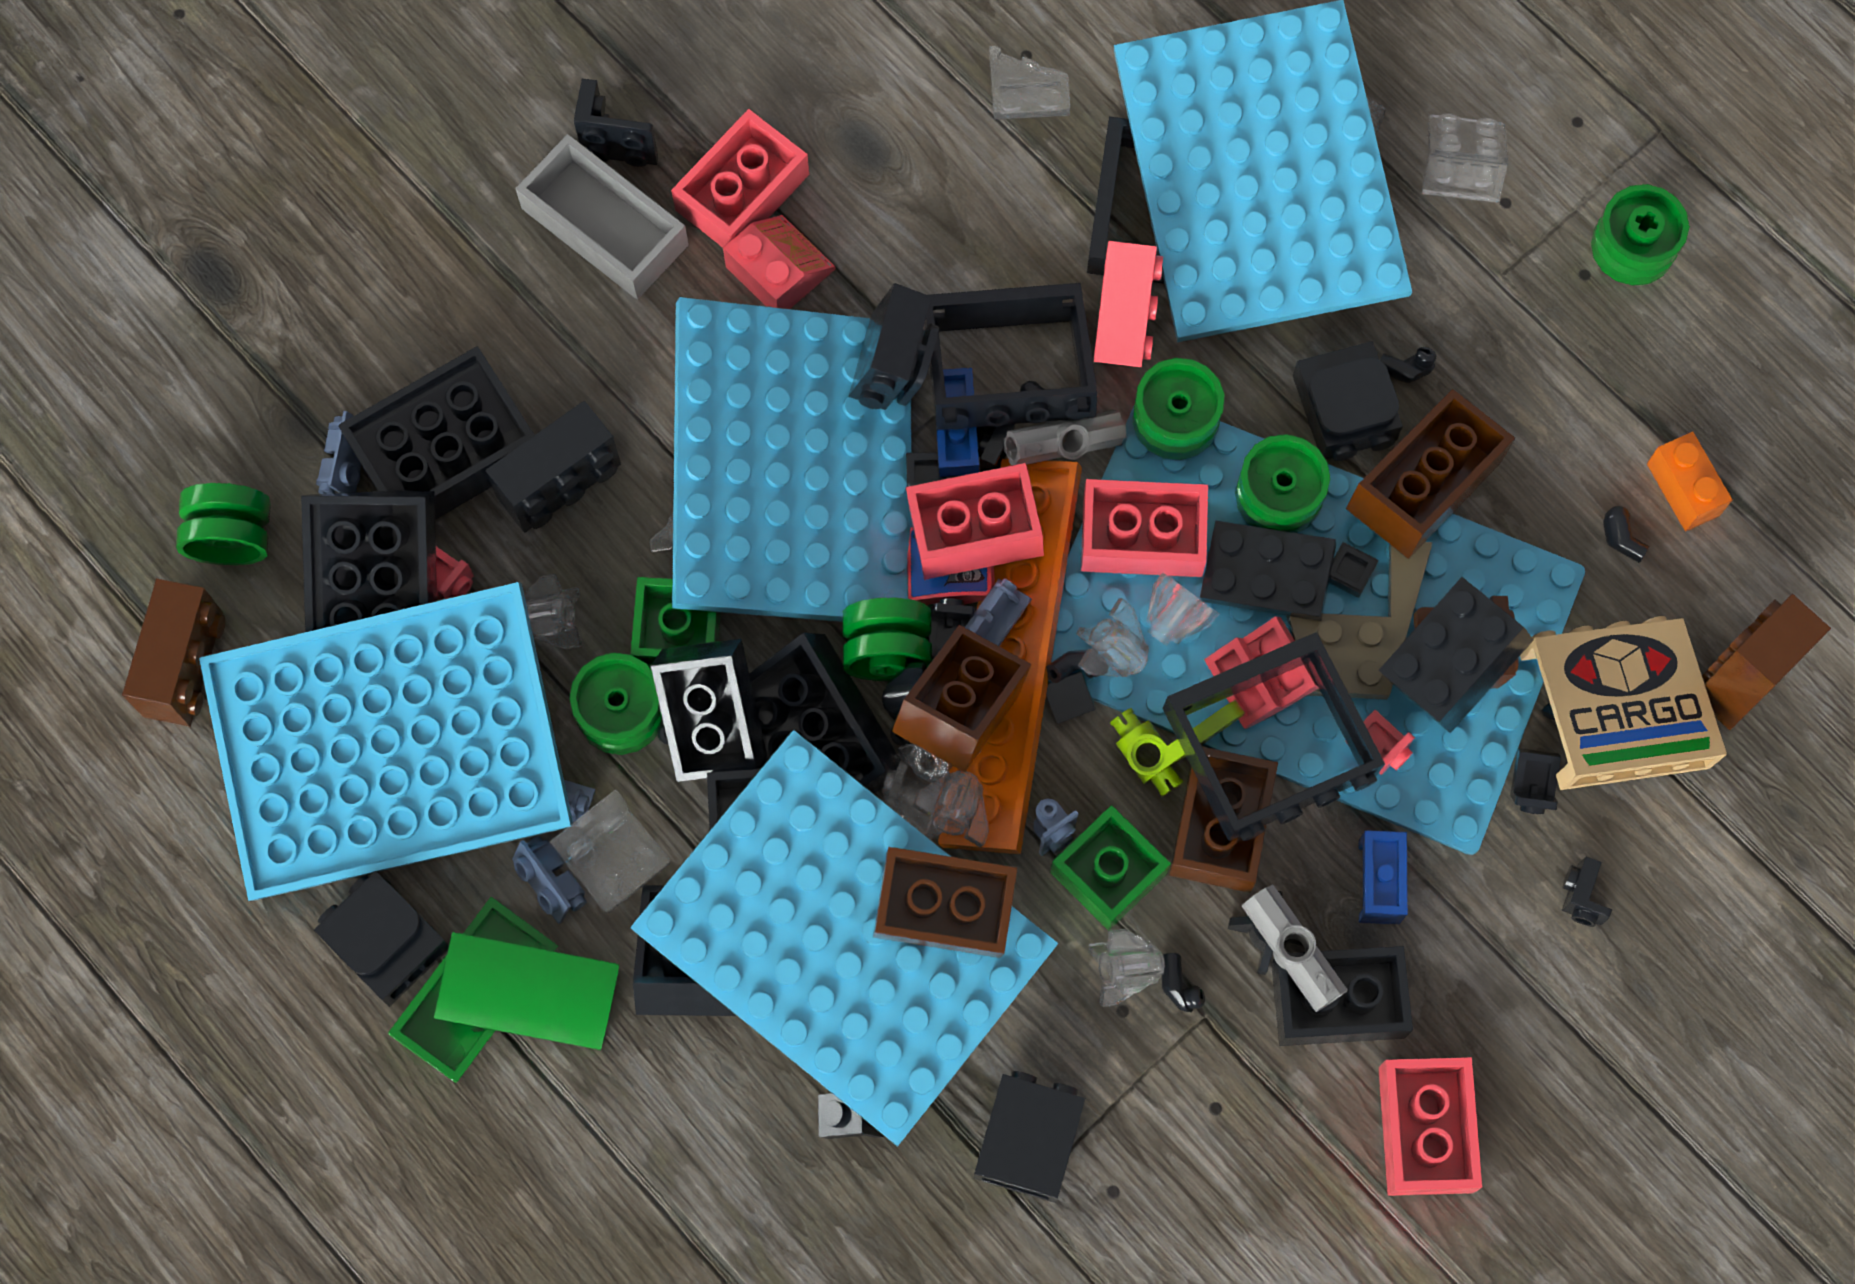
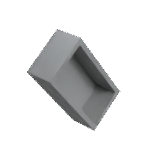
M568 134L515 188L522 210L637 300L689 245L686 228L683 223Z

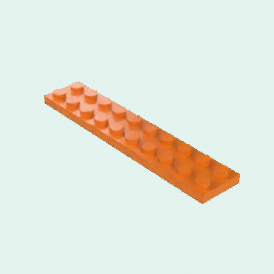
M1002 459L1000 468L1012 466L1009 463V459ZM1041 461L1026 465L1043 535L1044 556L995 565L994 577L995 583L998 579L1003 580L1005 578L1017 586V590L1032 599L999 646L1031 664V667L1018 698L967 771L963 772L953 765L950 766L938 844L942 848L1021 854L1049 680L1046 666L1052 661L1082 467L1078 462ZM978 601L977 609L983 601Z

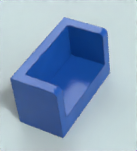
M1364 831L1358 841V849L1363 850V908L1359 913V923L1400 924L1408 915L1407 832Z

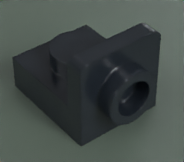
M1015 424L998 427H976L978 431L987 434L983 437L978 448L980 472L1000 468L1002 459H1005L1007 455L1004 452V438L1007 436V431L1015 429Z

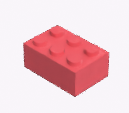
M748 109L671 190L675 211L723 248L751 223L768 219L809 176L808 154Z
M1108 241L1093 362L1142 367L1143 359H1151L1153 336L1146 335L1147 321L1156 319L1158 296L1151 295L1152 281H1159L1161 279L1163 256L1156 255L1157 246Z
M1026 463L906 487L924 580L1044 556L1043 535Z
M1086 479L1083 495L1081 572L1202 577L1207 560L1208 485Z
M1472 1057L1385 1060L1378 1068L1388 1196L1468 1194L1481 1189L1482 1176Z

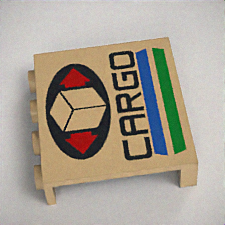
M1658 616L1648 619L1642 624L1630 625L1629 621H1620L1606 628L1593 630L1592 626H1582L1571 630L1569 633L1557 635L1552 630L1543 631L1532 636L1533 642L1520 655L1521 661L1537 659L1566 754L1568 764L1556 774L1560 790L1706 770L1713 767L1727 755L1683 618L1667 620L1665 616Z

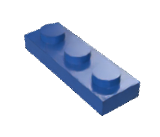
M972 368L943 369L946 398L974 395ZM977 428L937 430L939 476H961L978 473Z

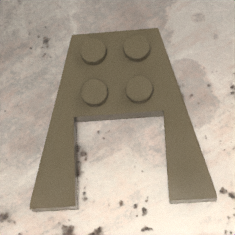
M1425 542L1409 559L1389 544L1388 617L1323 614L1322 621L1286 615L1295 641L1315 632L1318 633L1351 698L1382 700L1389 698L1393 684L1384 677L1379 669L1406 640L1432 542ZM1318 688L1307 696H1322Z

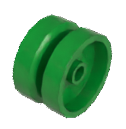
M1649 184L1632 185L1617 192L1606 205L1601 218L1594 228L1591 240L1594 260L1602 272L1617 282L1634 286L1650 284L1660 279L1673 265L1686 243L1690 228L1686 210L1677 197L1664 188Z
M1172 358L1154 365L1145 372L1137 387L1132 423L1139 441L1148 451L1164 459L1183 460L1203 452L1214 440L1223 414L1225 395L1220 380L1207 366L1193 359Z
M1288 434L1269 436L1255 444L1244 458L1235 491L1237 507L1245 521L1250 526L1299 533L1310 527L1319 515L1328 492L1331 478L1326 459L1316 446L1304 438Z
M205 483L184 488L180 493L179 515L185 522L177 528L176 549L178 553L188 559L215 565L236 566L262 561L268 554L269 536L262 527L270 522L271 501L269 496L262 491L230 483Z
M896 597L862 600L847 606L843 610V636L849 640L843 645L844 671L850 676L863 680L890 681L910 663L924 662L927 668L932 662V643L926 639L931 635V609L924 603Z
M621 653L598 656L584 665L572 682L569 699L573 716L581 733L594 747L605 753L624 755L641 750L657 736V731L662 724V714L652 670L643 661L633 655ZM623 701L620 706H616V702Z

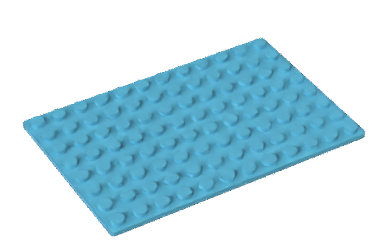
M1133 406L1126 422V438L1123 439L1122 445L1115 447L1101 480L1208 485V560L1215 521L1250 526L1238 510L1235 491L1244 458L1253 446L1264 440V438L1220 421L1218 432L1211 445L1199 455L1183 460L1164 459L1148 451L1137 438L1132 423ZM1328 464L1331 479L1321 511L1310 527L1299 532V534L1336 539L1334 557L1342 542L1379 561L1359 598L1329 583L1323 614L1388 617L1389 543L1346 510L1358 484L1364 478ZM1452 514L1426 541L1432 542V547L1406 639L1415 630L1414 613L1421 607H1435L1461 577L1465 578L1488 598L1491 596H1508L1509 609L1513 611L1515 620L1527 630L1531 637L1549 630L1555 631L1556 635L1562 634L1585 575V568L1581 564L1455 514ZM1081 525L1068 554L1051 663L1068 651L1095 649L1101 652L1104 656L1102 660L1107 665L1104 674L1089 678L1086 676L1084 668L1073 672L1082 670L1093 701L1120 712L1132 708L1138 719L1145 722L1149 720L1152 725L1174 733L1162 709L1167 696L1213 677L1204 660L1236 637L1244 638L1275 616L1282 618L1291 635L1292 631L1286 615L1201 602L1200 594L1205 569L1202 577L1081 572ZM1519 656L1516 675L1500 688L1490 689L1451 733L1394 685L1387 700L1351 698L1363 721L1376 709L1404 736L1410 732L1415 737L1409 747L1413 754L1397 771L1390 766L1382 775L1378 773L1376 776L1378 781L1369 787L1355 791L1352 786L1339 792L1341 797L1337 801L1465 854H1475L1481 846L1517 748L1544 682L1537 659L1521 661ZM1305 696L1284 710L1247 729H1244L1240 721L1237 720L1203 744L1205 747L1278 762L1276 776L1307 789L1359 766L1323 696ZM1223 699L1187 715L1192 728L1229 704L1228 700Z

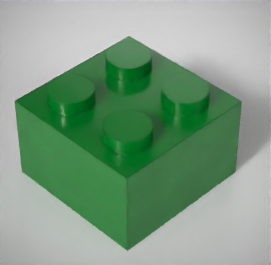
M637 577L630 655L643 661L651 669L652 663L662 649L719 642L721 612L672 608L673 579Z
M1111 805L1052 861L1050 873L1109 931L1168 874L1171 863Z

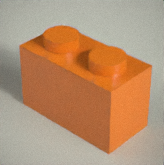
M1693 431L1659 446L1647 462V466L1685 532L1719 517L1732 502L1730 494Z

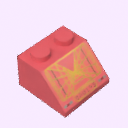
M783 215L751 223L723 247L726 268L766 307L791 309L835 270V266Z

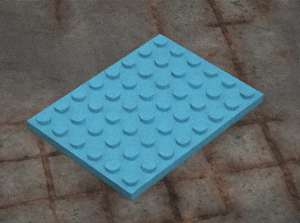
M1344 0L1114 45V55L1158 256H1163L1162 274L1177 342L1411 296V283Z
M679 297L676 302L672 608L843 622V610L853 603L874 598L896 597L908 599L907 556L912 519L906 492V453H911V400L906 406L897 403L896 396L887 409L884 410L881 408H867L861 405L859 400L848 397L870 318Z
M519 582L199 658L248 901L574 827L522 584Z
M793 730L630 928L892 1143L899 1146L1059 943L1013 906L1011 908L1005 954L1001 958L873 938L888 847L951 856Z

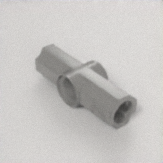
M1117 410L1096 413L1095 418L1046 421L1044 424L1007 431V436L1004 438V452L1007 454L1009 463L1012 466L1023 463L1027 465L1061 457L1076 460L1086 452L1122 445L1123 439L1126 438V424ZM1068 432V438L1066 442L1062 444V439L1064 435Z
M1273 884L1265 887L1243 903L1242 908L1273 950L1276 963L1281 968L1287 970L1315 1012L1325 1008L1347 992L1345 985L1316 946L1313 933L1301 925ZM1288 939L1300 941L1305 948V955L1301 957L1290 956L1284 949V941Z

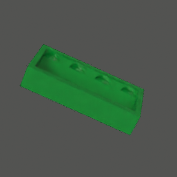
M493 897L488 899L463 933L549 951H555L558 947L557 944ZM446 955L387 1034L447 1078L457 1083L496 1030L434 1019Z
M452 932L434 1019L601 1050L620 964Z

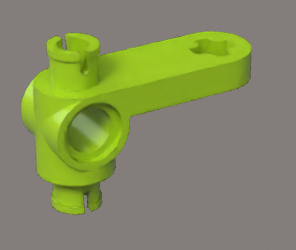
M1234 700L1193 728L1200 744L1203 745L1240 719L1245 712L1239 703ZM1129 708L1121 713L1128 722L1127 725L1123 723L1119 716L1110 722L1111 726L1115 728L1121 737L1116 742V745L1143 784L1152 781L1160 792L1161 797L1171 792V789L1165 782L1167 779L1174 788H1177L1184 782L1179 778L1172 766L1186 757L1178 739L1167 746L1151 722L1148 720L1141 724L1133 709ZM1153 744L1160 750V760L1153 767H1144L1138 761V752L1144 745Z

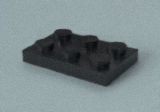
M1215 521L1200 594L1201 602L1322 621L1336 549V539Z

